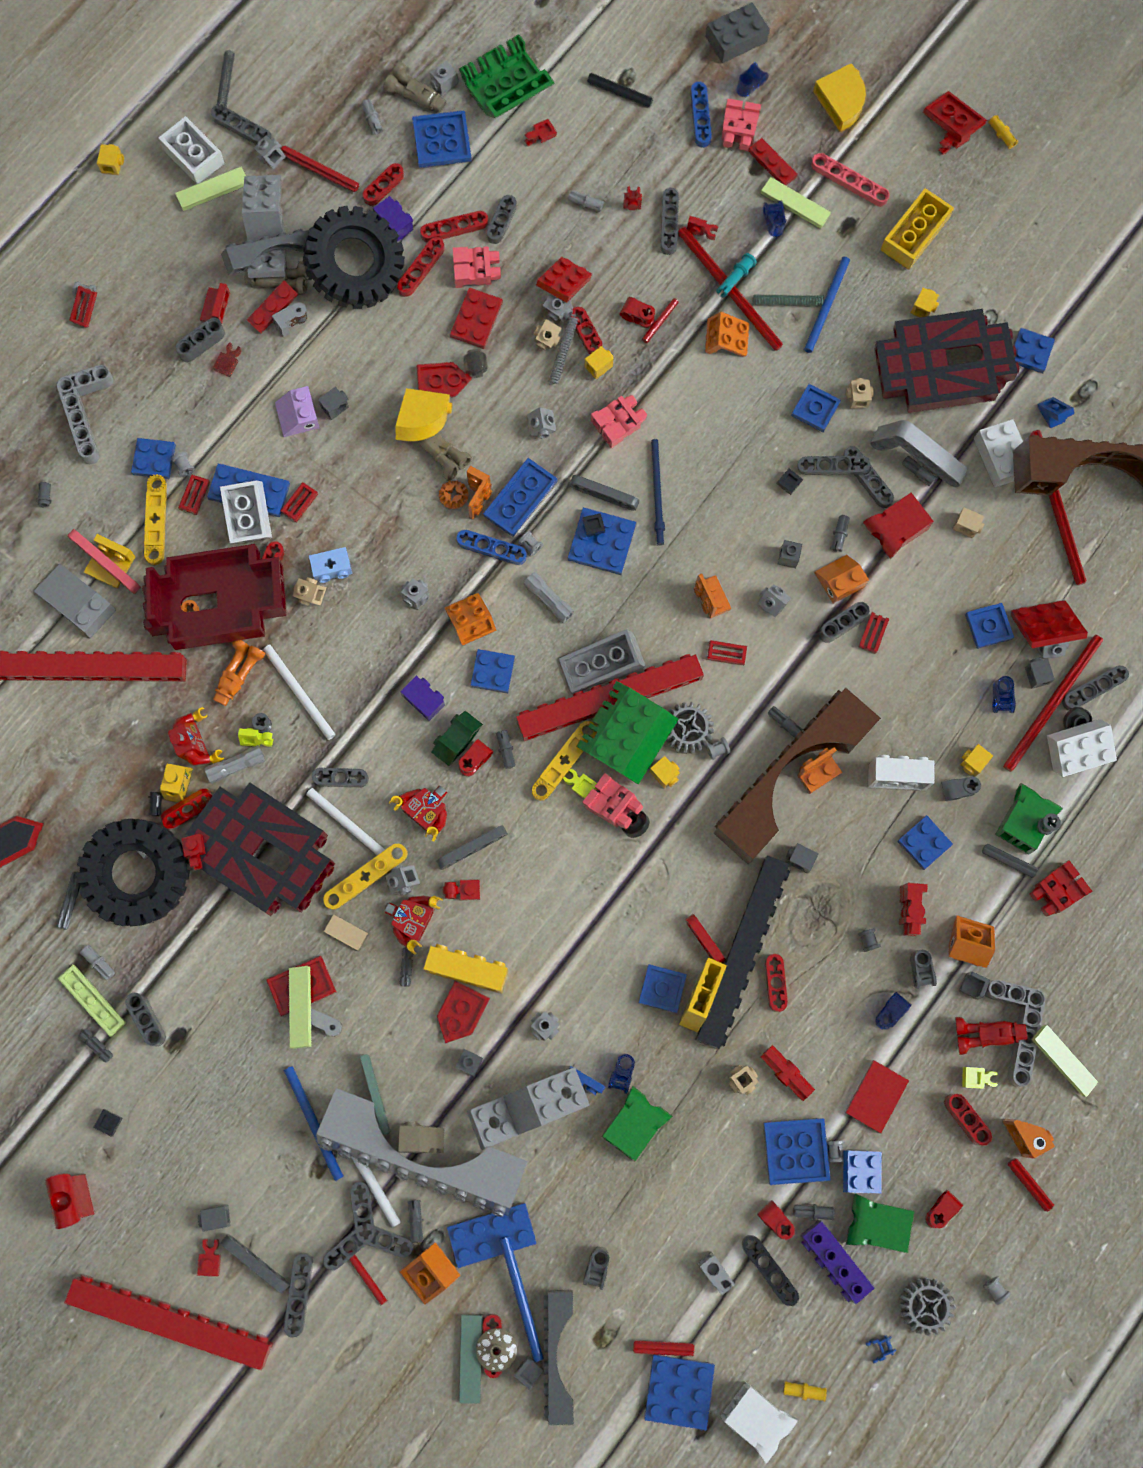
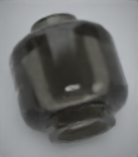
M480 349L468 350L467 354L463 357L465 372L472 375L473 378L482 377L483 373L488 370L486 354L481 352Z

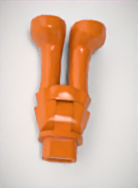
M242 640L232 642L235 649L234 656L227 668L222 671V676L219 677L218 689H215L216 694L213 700L224 706L228 704L230 699L233 700L256 662L262 660L266 655L262 650L252 645L249 646ZM247 653H248V656H247V658H246V660H245L243 666L241 667L240 671H239L238 674L236 675L235 672H236L238 666L240 665V663L242 662V660L244 659V657H245V656L247 655Z

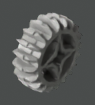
M683 702L682 708L677 704L675 705V710H669L675 717L691 714L689 719L684 720L680 718L676 723V728L681 730V737L679 738L673 729L666 741L672 739L671 747L675 744L678 745L676 751H679L682 747L684 748L683 753H687L688 748H690L691 753H694L695 747L701 751V744L706 747L708 744L706 740L711 741L712 736L710 734L714 733V729L710 727L714 725V722L708 721L712 717L711 714L705 716L706 708L702 711L699 710L700 704L693 708V702H690L689 707ZM696 718H699L702 722L704 731L700 730V727L696 725ZM692 721L690 731H687L686 735H684L687 724H690ZM689 736L700 737L695 741H686Z
M924 1277L922 1282L920 1278H917V1285L909 1282L911 1290L905 1287L903 1290L907 1295H900V1298L905 1300V1303H899L900 1308H905L904 1311L900 1312V1315L907 1316L904 1323L910 1324V1329L913 1331L917 1328L918 1334L921 1335L924 1331L926 1336H930L932 1330L934 1335H938V1327L944 1332L945 1327L943 1324L945 1323L950 1326L951 1322L947 1319L948 1317L954 1318L955 1316L950 1313V1310H954L956 1307L949 1304L954 1301V1297L948 1296L951 1291L944 1289L945 1284L943 1283L937 1285L936 1279L933 1278L930 1282L928 1277ZM932 1289L937 1292V1295L926 1298L921 1291ZM914 1297H916L918 1305L913 1312L912 1302ZM942 1301V1311L939 1316L937 1314V1306ZM925 1302L929 1303L930 1312L925 1310ZM928 1315L932 1318L933 1322L920 1323L917 1321V1318Z

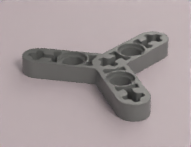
M364 1182L355 1183L351 1188L355 1230L325 1255L323 1261L328 1270L338 1269L367 1244L403 1258L408 1257L413 1251L411 1240L374 1226L369 1187ZM358 1185L366 1189L362 1197L363 1200L367 1198L368 1203L355 1204V1200L359 1201V1195L354 1193V1190L358 1189ZM360 1206L368 1208L369 1214L366 1218H360L357 1215V1210ZM370 1219L371 1224H366L367 1230H371L372 1233L368 1235V1239H365L364 1236H360V1232L363 1231V1224L358 1226V1221L364 1222ZM383 1234H387L391 1239L390 1244L386 1247L381 1246L379 1243V1238ZM394 1237L399 1239L396 1242L402 1245L404 1242H407V1247L410 1248L409 1252L405 1251L402 1254L400 1253L401 1249L395 1247L394 1251L390 1250L394 1244ZM346 1241L354 1242L355 1250L352 1253H347L344 1250V1243ZM339 1247L341 1253L347 1258L343 1260L341 1256L336 1261L337 1266L334 1264L329 1265V1256H336L339 1253L336 1249Z

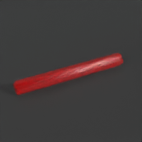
M286 145L281 147V151L286 155L285 158L352 192L358 191L360 185L358 182Z

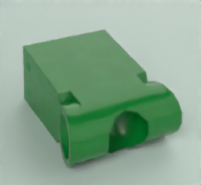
M1020 783L1015 792L1013 804L995 835L1029 855L1038 849L1045 834H1041L1037 829L1038 821L1050 813L1058 815L1063 807L1049 799L1042 798L1036 791Z
M632 1085L624 1106L601 1137L632 1161H636L657 1130L673 1116L660 1106L650 1105L646 1095Z
M854 1193L852 1203L854 1220L848 1228L846 1245L868 1244L908 1253L914 1211L875 1203Z

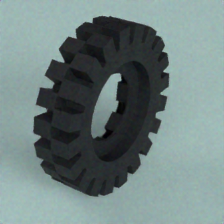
M341 206L337 212L334 209L325 212L323 218L320 216L315 221L305 242L303 264L307 266L306 275L308 279L315 281L313 287L318 293L322 290L325 292V299L331 303L334 299L339 300L338 306L347 308L348 304H352L353 309H362L364 304L369 308L376 306L378 301L383 302L393 292L403 272L405 256H402L404 248L402 242H397L398 233L395 229H388L390 223L384 217L380 221L377 220V213L370 209L365 214L363 213V207L354 206L352 211H349L348 206ZM349 238L359 239L370 247L374 256V263L369 272L364 275L353 276L339 268L335 261L334 253L341 241Z
M131 818L121 819L118 822L114 821L105 825L104 829L97 830L92 835L93 839L87 841L82 848L84 853L83 856H79L77 866L80 867V873H76L77 883H80L82 888L79 889L82 899L88 901L87 906L92 912H97L99 914L98 917L106 922L111 921L115 925L130 927L150 924L167 916L168 912L174 910L180 903V897L184 896L187 886H185L186 880H189L190 870H187L189 861L184 857L183 846L180 840L176 839L169 829L160 826L161 824L144 819ZM128 851L145 853L151 858L155 866L153 883L147 890L138 894L123 892L116 886L112 877L115 861L119 856Z

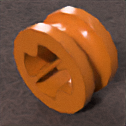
M187 600L181 605V609L185 612L188 611L186 609L188 606H194V611H200L198 605L193 600Z

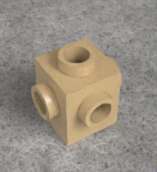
M545 319L541 326L537 325L533 333L535 335L534 341L537 342L536 345L544 350L546 348L550 349L552 346L556 347L560 340L558 334L562 328Z
M854 379L850 382L849 387L846 388V398L849 399L850 409L869 407L874 394L873 386H870V380Z
M309 577L306 580L299 578L294 586L293 596L299 598L300 603L308 606L310 603L321 605L326 587L318 585V580Z
M738 1065L730 1071L732 1075L728 1078L731 1082L728 1084L734 1093L738 1092L739 1094L745 1093L748 1095L756 1089L755 1085L759 1083L756 1079L758 1075L752 1067L748 1068V1066L741 1067ZM740 1076L745 1078L744 1084L739 1083L738 1079Z

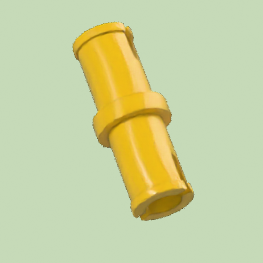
M998 115L993 116L988 121L989 125L996 131V136L999 139L1001 138L1009 149H1012L1017 145L1018 140L1012 135L1008 125L1005 126Z
M785 1381L783 1395L801 1397L802 1400L813 1399L825 1402L827 1388L809 1386L808 1383L797 1384Z

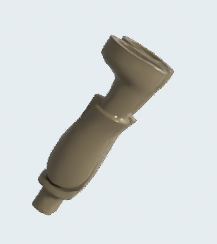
M401 61L395 65L393 75H388L383 85L385 91L403 95L404 98L411 99L421 107L431 111L436 110L440 113L447 102L433 88L419 82L416 78L410 77L406 73V65Z
M299 261L297 268H286L285 277L249 278L247 269L244 275V282L263 288H277L285 280L298 294H305L307 291L306 281H308L306 275L307 266H304L303 261Z
M439 433L418 441L419 445L436 462L442 465L443 476L447 481H451L456 477L459 467L461 469L466 468L472 460V456L469 453L457 450L453 447V444L448 443ZM450 455L454 459L455 463L451 461L449 458H447V456Z

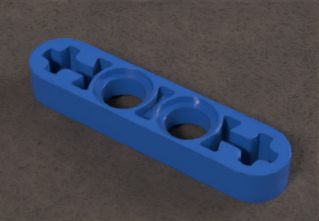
M695 82L691 87L694 136L696 144L704 148L709 146L712 136L707 87L703 82ZM696 89H700V97H698V91ZM703 104L705 108L699 110L696 108V105ZM703 119L706 121V124L702 126L697 121ZM702 132H704V138H705L706 140H702V138H701V133H702Z
M461 530L457 534V543L461 548L515 565H521L526 561L527 553L521 546L469 530ZM466 535L468 536V539L471 541L466 540L465 543H463L461 538H464ZM481 540L487 541V548L480 549L478 542ZM496 547H505V553L497 554L495 552ZM509 549H511V553L518 554V552H521L522 557H519V559H515V555L510 554V557H507L509 554Z

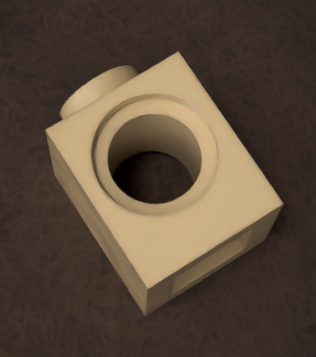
M964 507L957 517L953 530L973 538L976 533H981L984 527V523H982L984 516Z

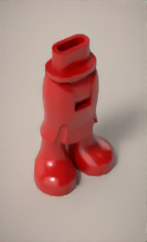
M955 1017L957 1036L974 1033L979 1035V1037H957L959 1055L967 1054L968 1050L974 1047L982 1046L984 1048L993 1045H1010L1019 1043V1040L1028 1039L1026 1024H1017L1016 1022L1009 1021L967 1023L962 1017Z

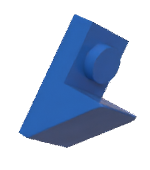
M1054 397L1037 404L1038 409L1050 428L1064 423L1069 416L1074 415V408Z
M576 1069L582 1086L584 1084L587 1085L586 1090L594 1095L597 1092L602 1094L606 1086Z

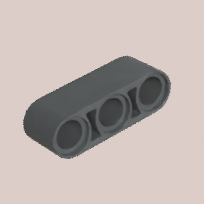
M210 318L179 340L176 344V350L181 360L191 362L222 340L225 336V331L221 321L218 318ZM204 338L203 341L197 342L199 339Z
M857 602L826 622L819 632L820 639L825 643L833 642L862 623L870 612L869 606L864 602ZM856 609L861 610L864 615H863V616L858 615V614L855 612V610H856ZM845 619L848 625H842L840 620ZM825 629H830L833 635H827Z
M140 993L129 994L125 999V1004L144 1041L150 1046H161L166 1040V1034L148 999ZM139 997L141 1000L140 1005L135 1008L132 1004L133 1000ZM148 1014L150 1021L147 1025H143L142 1017ZM154 1032H158L159 1039L153 1043L151 1035Z

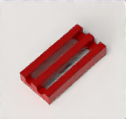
M78 286L69 319L70 322L85 328L89 327L98 292ZM83 292H85L84 299L80 307V314L78 320H76Z
M191 474L178 506L179 510H185L188 513L191 512L197 515L210 481ZM195 480H197V484L195 486V489L193 490L188 506H185L191 489L193 487V484ZM202 482H203L202 488H201V490H200V493H199V495H198V498H197V500H196V503H195V505H194V508H192V507H193V504H194V502H195V499H196V497H197V494H198V492H199V489H200V487H201V484H202Z
M302 482L281 509V513L297 523L317 497L318 492ZM306 489L305 493L302 495V497L297 501L295 506L289 512V508L296 501V499L299 497L302 491Z
M872 612L858 647L876 654L889 618H883L881 615H875ZM873 619H875L877 621L875 623L869 642L866 646L864 645V643L868 635L869 629L871 627ZM883 622L874 648H871L879 624Z
M710 640L707 660L744 666L747 646ZM713 646H715V647H721V648L734 649V650H740V651H743V652H742V653H737V652H731V651H725V650H718V649H713ZM712 653H713V654H719V655H726V656L738 657V658H742V659H735V658H728V657L716 656V655H712Z

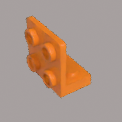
M719 312L708 318L705 352L712 354L720 349H725L742 357L747 356L749 323L724 312Z
M470 466L467 470L468 485L476 493L468 505L469 517L474 519L475 515L478 516L481 513L484 500L490 498L492 484L489 475Z
M699 574L695 582L694 592L703 602L701 605L704 613L708 614L711 619L730 611L731 606L717 576L704 579L703 574Z
M479 593L445 607V611L456 630L462 646L497 631L492 616Z
M835 747L831 750L828 748L824 749L815 760L811 758L799 768L801 771L797 776L809 794L842 774L841 769L832 758L833 754L837 751Z

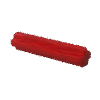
M1016 1158L1009 1161V1168L1042 1209L1046 1212L1050 1211L1054 1207L1053 1202L1020 1161Z
M634 1341L633 1352L635 1354L692 1357L695 1351L694 1344L653 1341Z

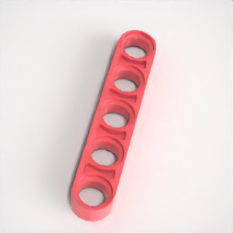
M823 153L814 155L811 163L814 171L876 206H884L887 203L890 195L886 188ZM821 159L824 161V165L819 166L815 161ZM837 168L840 173L833 174L830 169ZM846 177H853L855 182H847ZM863 185L869 186L870 191H868V192L863 191V190L861 189V186H863ZM883 194L885 200L877 199L876 195Z
M73 529L67 535L77 546L133 594H136L141 589L138 583L78 531Z

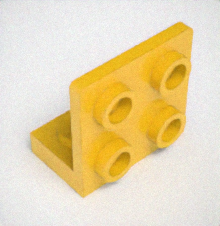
M96 534L94 542L98 545L97 549L127 573L136 557L133 552L114 541ZM91 558L84 573L114 588H118L121 583Z

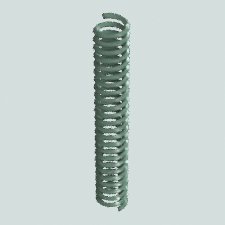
M754 294L752 304L754 305L755 300L757 305L758 299V305H760L761 298L762 305L764 297V305L766 304V298L767 305L768 303L771 305V300L772 305H774V299L775 305H777V299L778 305H780V298L781 305H783L784 297V305H786V298L787 305H791V300L792 305H794V299L795 305H797V298L798 305H800L801 298L802 306L804 297V306H808V304L811 306V300L812 305H814V299L815 305H817V298L818 306L820 305V298L822 306L824 295L773 296V294H757L756 296Z

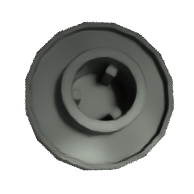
M1082 707L1070 709L1063 719L1065 729L1092 722L1091 713Z
M640 811L639 814L630 812L627 816L631 818L632 822L627 829L622 827V830L628 837L637 838L646 832L650 821L643 811Z

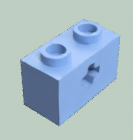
M346 547L309 555L313 577L315 580H318L317 582L326 583L330 579L337 577L343 579L353 574Z

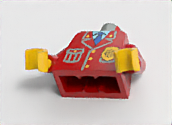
M203 707L193 712V715L190 713L177 718L172 725L173 729L168 731L170 742L176 755L191 765L209 764L210 761L214 764L224 759V757H218L222 750H216L209 756L197 724L194 722V720L200 722L208 716L200 714V711L204 710Z
M440 785L433 793L426 788L415 789L405 792L400 796H393L388 804L392 802L396 804L393 810L396 811L400 807L407 816L426 831L425 837L429 834L433 835V842L446 825V805L441 800L448 792Z
M424 895L409 897L407 900L403 899L399 907L389 902L384 913L394 917L391 925L398 942L415 955L417 953L414 951V948L416 946L422 947L419 942L435 911L434 908L440 910L441 907L436 906V903L439 900L443 901L442 898Z

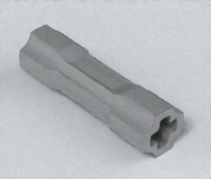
M533 572L526 578L524 585L562 623H565L574 614V610L565 601L561 600L536 572Z
M257 745L239 755L214 763L204 769L212 784L247 767H253L265 762V758L261 748Z

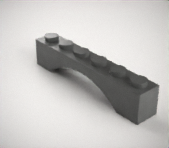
M311 228L306 231L298 229L288 235L280 233L274 238L265 236L255 242L247 240L241 245H236V243L227 245L221 256L228 275L246 272L256 258L273 250L288 249L305 253L303 250Z
M548 1290V1296H544V1309H548V1317H544V1331H548V1339H544V1353L548 1352V1361H544V1375L548 1374V1383H544V1397H548V1405H544V1419H548V1425H574L573 1398L567 1392L560 1378L557 1366V1348L560 1336L566 1323L573 1315V1290Z

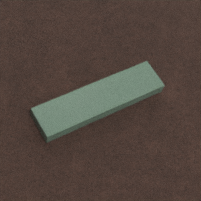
M365 1054L360 1056L371 1098L374 1102L382 1135L389 1134L391 1131L370 1055Z
M461 1315L459 1403H480L481 1364L476 1355V1346L479 1338L482 1336V1315Z

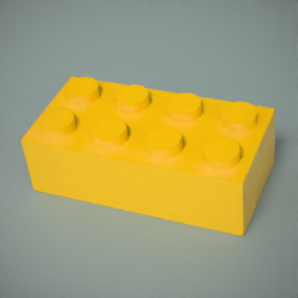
M924 188L884 239L880 251L910 270L949 220L954 207Z
M436 944L435 947L430 946L424 966L425 972L502 994L508 974V968L505 967V963L496 960L493 963L486 962L485 957L474 955V958L468 957L467 952L455 949V952H450L447 949L448 947Z

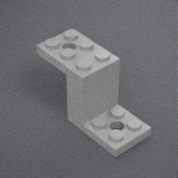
M281 175L244 176L242 216L247 240L255 242L265 236L274 238L280 233H286L281 210ZM286 249L273 250L256 258L248 268V277H285Z
M573 1067L468 1110L467 1114L479 1146L483 1150L590 1106L577 1071ZM562 1088L568 1093L567 1099L561 1094ZM490 1118L495 1120V1128L490 1127Z

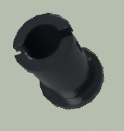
M150 792V796H148L150 799L149 816H161L162 799L164 797L161 792Z

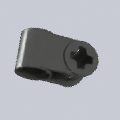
M976 777L951 779L941 782L945 801L969 797L981 789V782ZM967 785H974V788H968Z
M927 950L914 951L910 956L915 988L919 989L920 986L925 985L936 986L937 979L931 954ZM920 953L925 957L923 964L917 961V956Z
M596 1247L593 1249L584 1275L583 1285L590 1284L603 1290L610 1260L606 1248ZM599 1252L606 1255L605 1261L601 1263L594 1259L595 1255Z

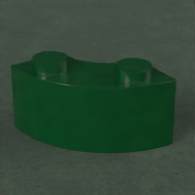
M466 710L460 715L456 714L450 721L451 726L442 736L439 735L433 742L435 746L431 753L448 766L462 754L483 725Z

